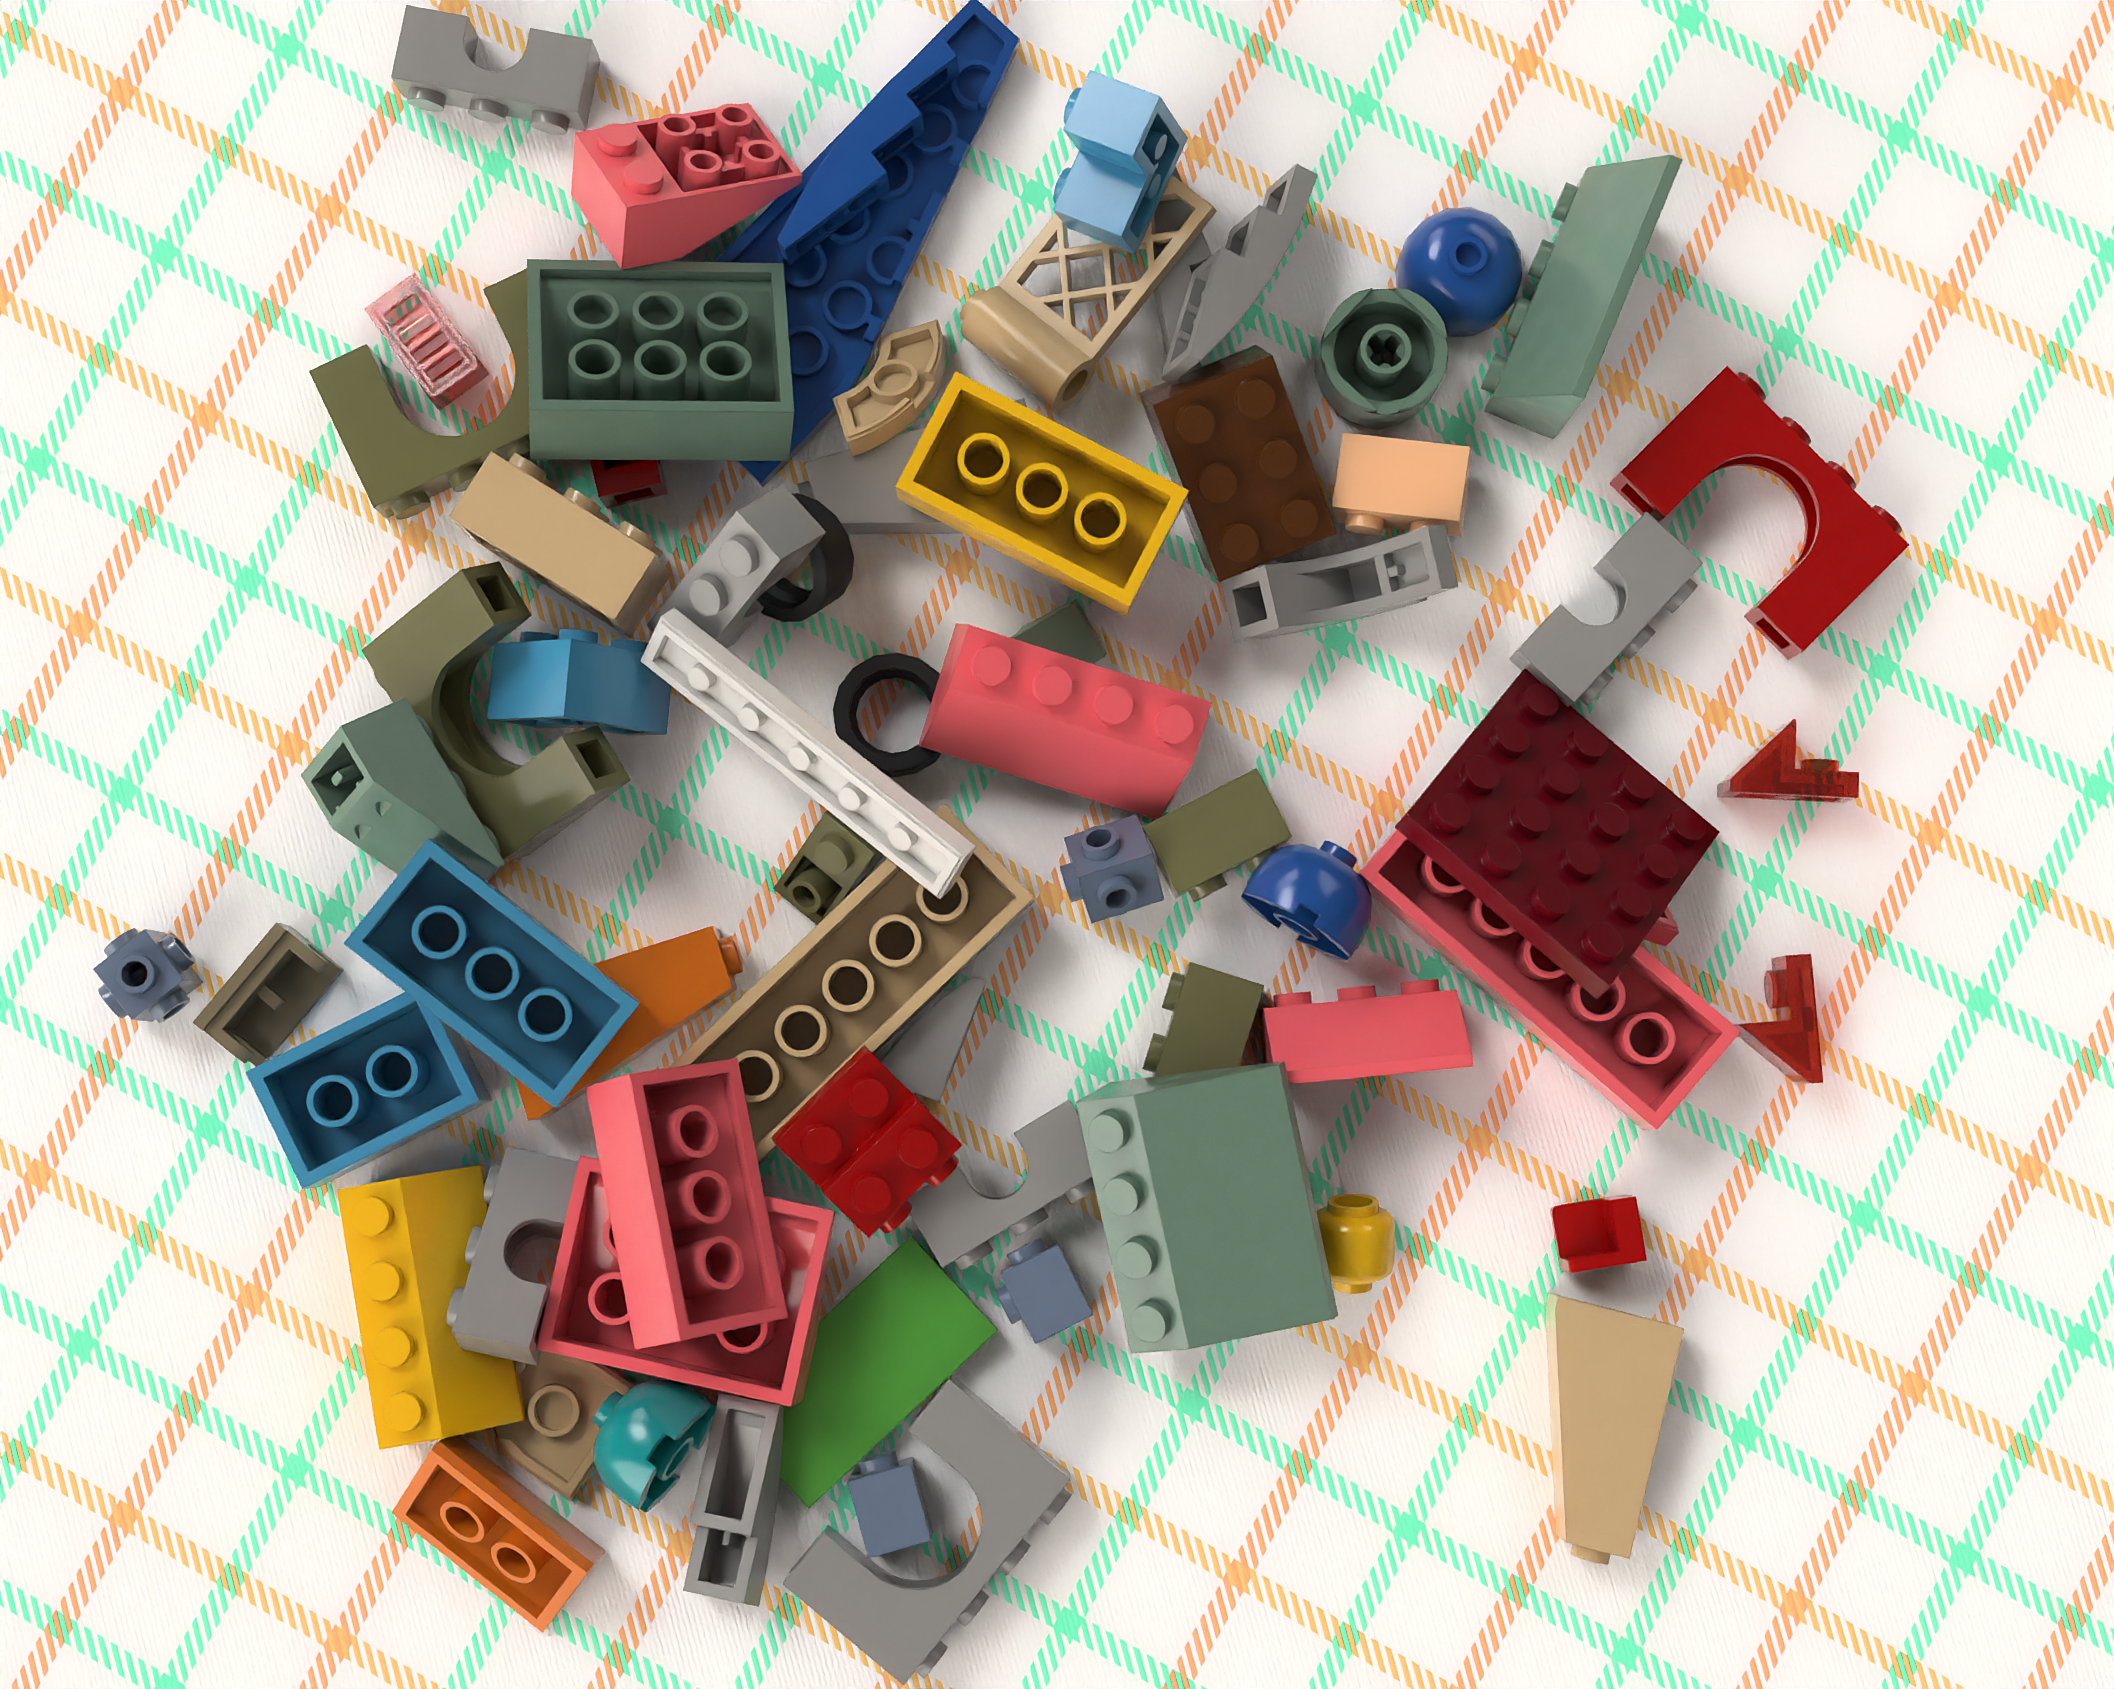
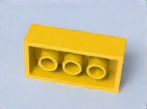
M955 371L895 486L899 501L1124 616H1127L1185 504L1189 490L957 371Z

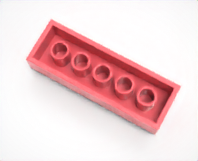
M1396 828L1357 872L1367 882L1370 893L1376 900L1643 1130H1658L1741 1033L1738 1028L1641 945L1637 948L1611 987L1596 999Z

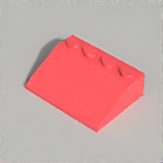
M580 1156L536 1350L790 1407L803 1401L815 1347L836 1211L764 1195L788 1318L635 1350L600 1161L596 1158Z

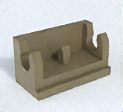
M276 922L192 1023L206 1032L243 1063L246 1064L249 1061L254 1066H258L270 1060L344 969L295 928Z

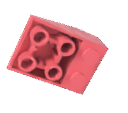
M749 102L743 104H724L718 108L684 114L672 113L655 119L626 124H608L602 128L575 132L571 196L621 270L680 259L802 182L801 172Z

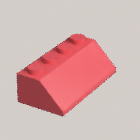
M956 623L918 746L1156 820L1162 817L1193 765L1212 702L979 627Z
M738 1058L629 1073L586 1087L635 1350L788 1318Z

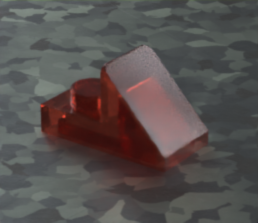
M1792 719L1779 726L1717 784V797L1845 803L1859 798V772L1839 771L1840 761L1830 759L1800 760V769H1795L1797 723L1796 719Z
M1798 954L1771 958L1772 970H1767L1764 975V993L1768 1008H1776L1777 1021L1733 1025L1741 1031L1738 1035L1739 1038L1795 1084L1823 1083L1811 954Z

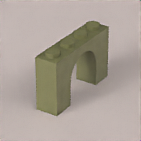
M527 268L483 289L511 348L515 362V382L510 399L501 413L492 422L477 431L458 436H443L427 432L411 423L380 358L367 344L309 371L373 508L384 518L387 519L395 515L396 519L402 520L415 516L431 506L429 498L450 488L456 493L466 491L491 451L506 461H509L514 453L529 461L533 460L530 459Z
M498 561L459 570L361 651L372 667L378 684L387 692L391 701L394 703L406 697L415 714L421 716L427 722L432 731L436 749L448 769L454 771L462 780L469 804L481 824L487 826L495 835L499 844L500 855L506 864L533 853L630 782L631 779L598 725L561 736L524 765L515 764L502 758L490 748L481 736L475 724L470 705V686L474 670L482 656L490 648L532 616L501 563Z

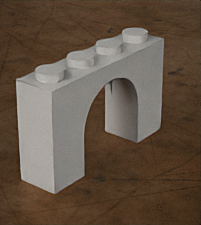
M952 1374L910 1423L908 1431L961 1474L973 1489L981 1510L982 1528L978 1541L970 1555L957 1568L940 1577L927 1580L904 1579L880 1568L828 1524L790 1570L782 1585L903 1686L914 1672L922 1678H925L948 1649L940 1641L956 1620L964 1627L973 1620L989 1598V1595L982 1588L997 1570L1007 1576L1016 1567L1031 1546L1023 1539L1038 1519H1041L1047 1525L1050 1524L1072 1496L1064 1488L1070 1481V1472Z

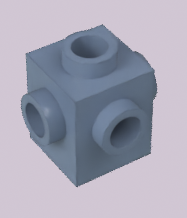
M1137 814L1104 825H1097L1085 831L1064 837L1071 863L1059 866L1071 903L1083 899L1091 924L1165 900L1154 858Z
M133 928L119 935L103 950L107 958L93 968L94 972L104 983V985L98 988L100 996L107 1006L122 1019L128 1015L131 1020L149 1022L156 1020L158 1023L164 1022L182 1010L190 1002V998L187 995L204 983L191 967L196 963L195 958L175 934L169 933L167 935L165 932L143 929L139 933L136 928ZM145 965L148 975L146 981L140 985L133 976V973Z

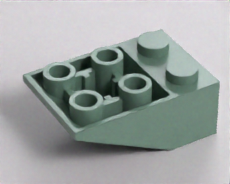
M406 697L341 725L301 774L302 779L332 829L398 875L428 838L437 841L487 881L505 865L500 855V848L495 835L487 826L481 824L467 800V793L462 780L454 771L448 769L434 745V738L429 725L421 716L415 714Z

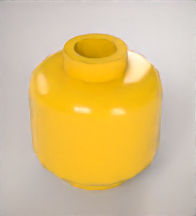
M1350 1193L1330 1197L1327 1201V1206L1316 1212L1333 1288L1338 1292L1347 1294L1366 1293L1372 1289L1373 1282L1386 1278L1393 1271L1395 1263L1394 1217L1386 1209L1379 1207V1200L1370 1195Z

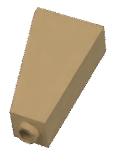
M1548 1292L1545 1302L1555 1531L1556 1535L1563 1541L1572 1544L1571 1555L1587 1561L1608 1565L1611 1554L1630 1559L1684 1328Z

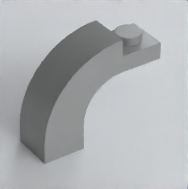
M1444 524L1425 526L1369 546L1304 561L1264 565L1221 582L1234 642L1276 637L1353 621L1428 600L1427 597L1459 587Z

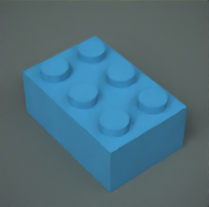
M406 992L245 1072L302 1189L321 1187L492 1101L461 1035Z

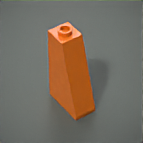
M710 926L594 963L595 966L638 998L640 1004L557 1108H554L515 1077L528 1121L540 1120L553 1115L584 1094L586 1087L600 1083L736 991L738 988L733 975L742 973L743 966L733 937L721 938L719 929Z

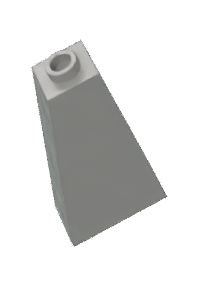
M1024 398L1015 401L1027 407ZM926 427L896 435L882 445L851 457L848 449L804 462L809 481L797 484L799 493L818 500L833 512L847 534H964L897 499L895 486Z

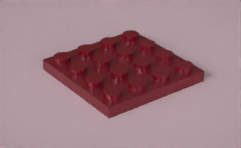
M1525 668L1513 680L1395 825L1399 832L1596 999L1611 987L1720 832L1572 706L1567 707L1548 686L1538 681Z

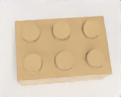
M491 451L449 518L478 544L631 638L671 576L660 560L664 552L655 546L656 541L626 521L622 522L618 530L608 524L610 519L600 512L602 508L597 503L571 487H568L563 496L554 491L557 486L546 478L547 473L519 454L514 453L508 462Z

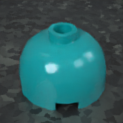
M660 1378L638 1383L624 1396L617 1391L610 1394L598 1409L593 1420V1424L600 1428L593 1446L594 1464L604 1485L629 1507L633 1506L638 1511L640 1509L645 1513L650 1511L681 1478L675 1471L682 1464L691 1447L693 1446L699 1451L711 1430L716 1407L710 1404L706 1397L697 1390L679 1381Z

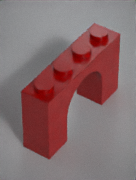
M1726 366L1609 484L1641 516L1647 511L1660 522L1704 478L1725 468L1738 466L1758 468L1774 475L1785 483L1795 495L1803 513L1805 525L1803 546L1790 570L1744 617L1787 660H1790L1802 653L1910 544L1899 535L1902 532V528L1888 511L1877 505L1871 507L1854 491L1857 486L1856 482L1842 466L1833 461L1826 463L1809 446L1811 439L1802 426L1789 417L1784 416L1781 419L1764 402L1766 395L1755 380L1742 372L1736 375Z

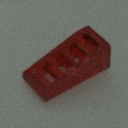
M415 272L364 308L381 334L439 411L490 375ZM415 294L421 301V304L391 325L385 315ZM430 314L435 322L404 343L400 335ZM444 332L449 340L418 361L413 354ZM458 351L462 359L432 380L427 372Z

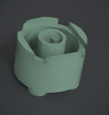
M1395 287L1394 289L1374 290L1370 288L1354 293L1345 299L1332 313L1317 349L1314 372L1324 398L1342 417L1370 429H1387L1410 420L1429 403L1445 375L1448 362V342L1445 324L1439 313L1427 300L1410 290ZM1385 349L1391 352L1393 358L1390 364L1383 363L1377 366L1370 360L1373 353L1378 355Z

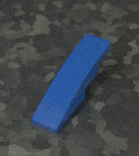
M942 36L889 80L846 127L811 176L777 238L781 254L789 265L793 264L890 190L887 171L883 168L882 164L924 133L922 113L917 107L959 76L957 54Z

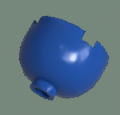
M1472 207L1447 208L1424 219L1406 238L1395 267L1396 288L1410 290L1427 300L1441 316L1445 324L1447 337L1474 336L1494 327L1514 304L1522 282L1521 250L1511 230L1494 215Z
M1326 840L1320 849L1302 843L1280 847L1272 852L1253 871L1241 895V899L1250 909L1279 929L1282 923L1300 934L1296 940L1323 954L1342 961H1347L1349 957H1352L1354 951L1358 949L1371 922L1372 896L1367 882L1353 869L1357 858L1341 846Z

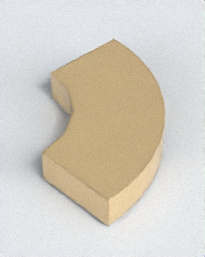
M938 319L879 337V357L870 374L855 388L833 398L851 457L882 445L912 424L932 401L941 384L946 364L945 343Z

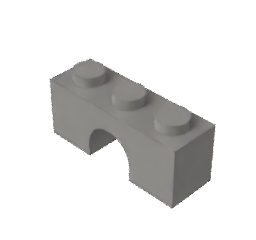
M406 5L391 79L401 95L407 98L408 104L432 112L444 111L445 105L469 109L468 113L472 117L491 123H505L506 117L529 120L530 126L556 135L567 134L568 128L582 131L587 129L601 61L592 39L530 28L527 46L521 59L508 69L488 71L475 65V53L479 36L468 16Z
M783 484L736 510L651 618L647 626L654 632L660 617L672 608H676L726 649L736 643L764 609L757 599L777 581L795 571L825 535L826 531Z
M1646 511L1593 567L1610 583L1616 594L1617 609L1613 620L1604 625H1589L1578 620L1560 604L1512 654L1509 660L1521 671L1525 668L1538 681L1548 686L1567 707L1572 705L1578 698L1586 706L1589 705L1613 679L1605 671L1611 662L1620 653H1623L1630 660L1655 634L1656 631L1648 623L1664 606L1673 614L1696 590L1698 585L1690 577L1703 562Z
M1069 1099L1014 1132L1015 1137L1026 1154L1028 1172L1023 1184L1012 1194L1004 1197H989L979 1193L972 1187L962 1169L958 1166L944 1182L936 1187H931L928 1184L916 1191L907 1200L912 1204L911 1217L942 1268L954 1260L960 1270L969 1267L994 1251L988 1240L1010 1227L1014 1235L1018 1237L1049 1218L1043 1206L1061 1195L1066 1194L1072 1204L1095 1190L1079 1115Z
M507 1146L501 1166L492 1165L484 1188V1202L489 1203L483 1227L477 1225L473 1227L466 1247L465 1262L470 1264L471 1268L465 1288H455L447 1311V1325L453 1327L451 1332L461 1349L537 1365L541 1350H536L549 1289L547 1285L525 1281L512 1273L513 1261L519 1250L535 1239L554 1238L561 1240L579 1161Z

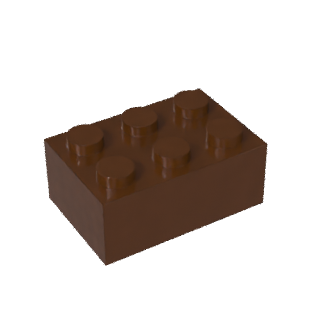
M1253 345L1188 372L1173 384L1164 382L1138 393L1171 481L1189 490L1182 510L1203 566L1218 582H1222L1337 533L1272 354L1258 345Z

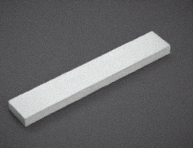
M672 608L660 617L640 660L643 664L937 898L941 899L952 889L976 848L973 843L676 608Z

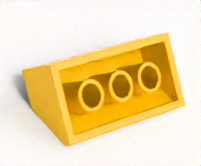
M484 1164L396 1178L337 1190L379 1450L448 1438L526 1420L520 1378L516 1373V1362L461 1349L451 1332L453 1327L447 1325V1311L451 1296L456 1287L465 1288L471 1265L465 1262L466 1247L470 1233L475 1225L483 1227L489 1203L484 1202L486 1183Z

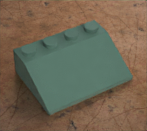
M1665 155L1587 167L1577 186L1568 182L1565 183L1551 218L1561 221L1553 243L1542 239L1528 271V275L1538 279L1530 300L1519 296L1506 324L1504 332L1514 335L1507 356L1503 357L1495 353L1481 385L1482 390L1491 393L1484 412L1552 440L1557 436L1586 398L1683 159L1673 155Z
M527 259L530 459L789 461L794 420V401L783 263L666 261L621 270L615 260Z
M1284 1061L1114 1081L1076 1101L1131 1354L1193 1349L1333 1320L1338 1316Z

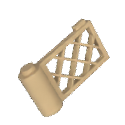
M1171 175L1160 202L1180 199L1194 211L1179 230L1156 234L1153 215L1139 249L1147 248L1148 269L1139 281L1116 284L1113 253L1125 252V250L1104 242L1069 248L1067 226L1055 213L998 286L989 288L987 291L979 289L967 299L960 312V319L963 321L961 326L962 337L1055 411L1067 409L1083 394L1090 384L1098 361L1208 224L1217 210L1204 198ZM1058 241V250L1050 251V249ZM1166 245V247L1158 255L1157 246ZM1103 255L1105 286L1073 291L1070 260ZM1059 262L1062 293L1035 297L1022 287L1038 265ZM1127 295L1118 306L1117 297ZM1107 298L1108 320L1094 338L1090 340L1076 329L1074 303ZM1063 305L1064 319L1049 307Z

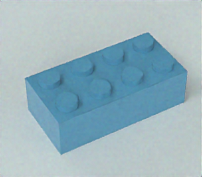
M430 838L424 842L343 943L554 1108L560 1105L640 1004V1000L441 844Z

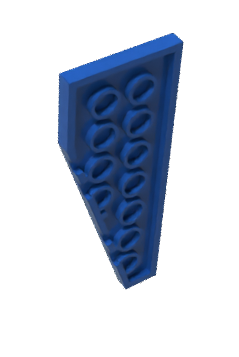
M970 0L912 59L914 60L942 36L957 54L959 76L917 107L922 113L924 133L882 164L883 168L887 171L890 188L888 192L793 264L789 265L783 258L777 238L807 182L841 136L842 131L801 173L802 182L776 198L715 261L784 264L794 401V420L789 461L834 416L836 408L833 398L856 387L1020 47L1019 38L979 0ZM789 461L735 462L764 488Z

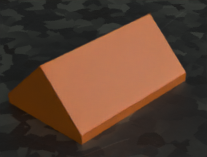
M460 1435L444 1438L431 1449L391 1512L542 1633L606 1552V1550Z

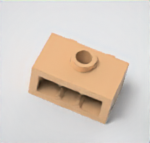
M1343 433L1332 501L1336 522L1345 523L1347 531L1371 536L1381 535L1383 528L1411 532L1425 526L1444 524L1447 535L1462 537L1472 470L1470 446Z

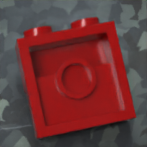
M865 1045L771 1136L774 1144L819 1186L823 1194L868 1238L879 1228L887 1234L900 1226L912 1210V1204L907 1200L925 1182L931 1187H936L944 1182L956 1169L959 1159L954 1153L962 1146L956 1136Z

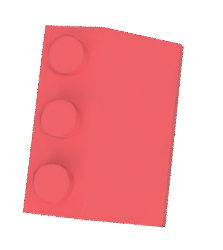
M1439 979L1400 983L1401 995L1376 997L1375 985L1337 989L1338 1001L1312 1004L1311 991L1273 995L1274 1007L1259 1010L1265 1063L1284 1061L1289 1084L1473 1067V1057L1457 990L1440 991Z

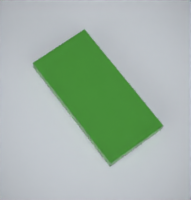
M911 1235L819 1321L802 1402L790 1407L741 1395L739 1397L784 1407L780 1478L809 1509L998 1331V1328Z

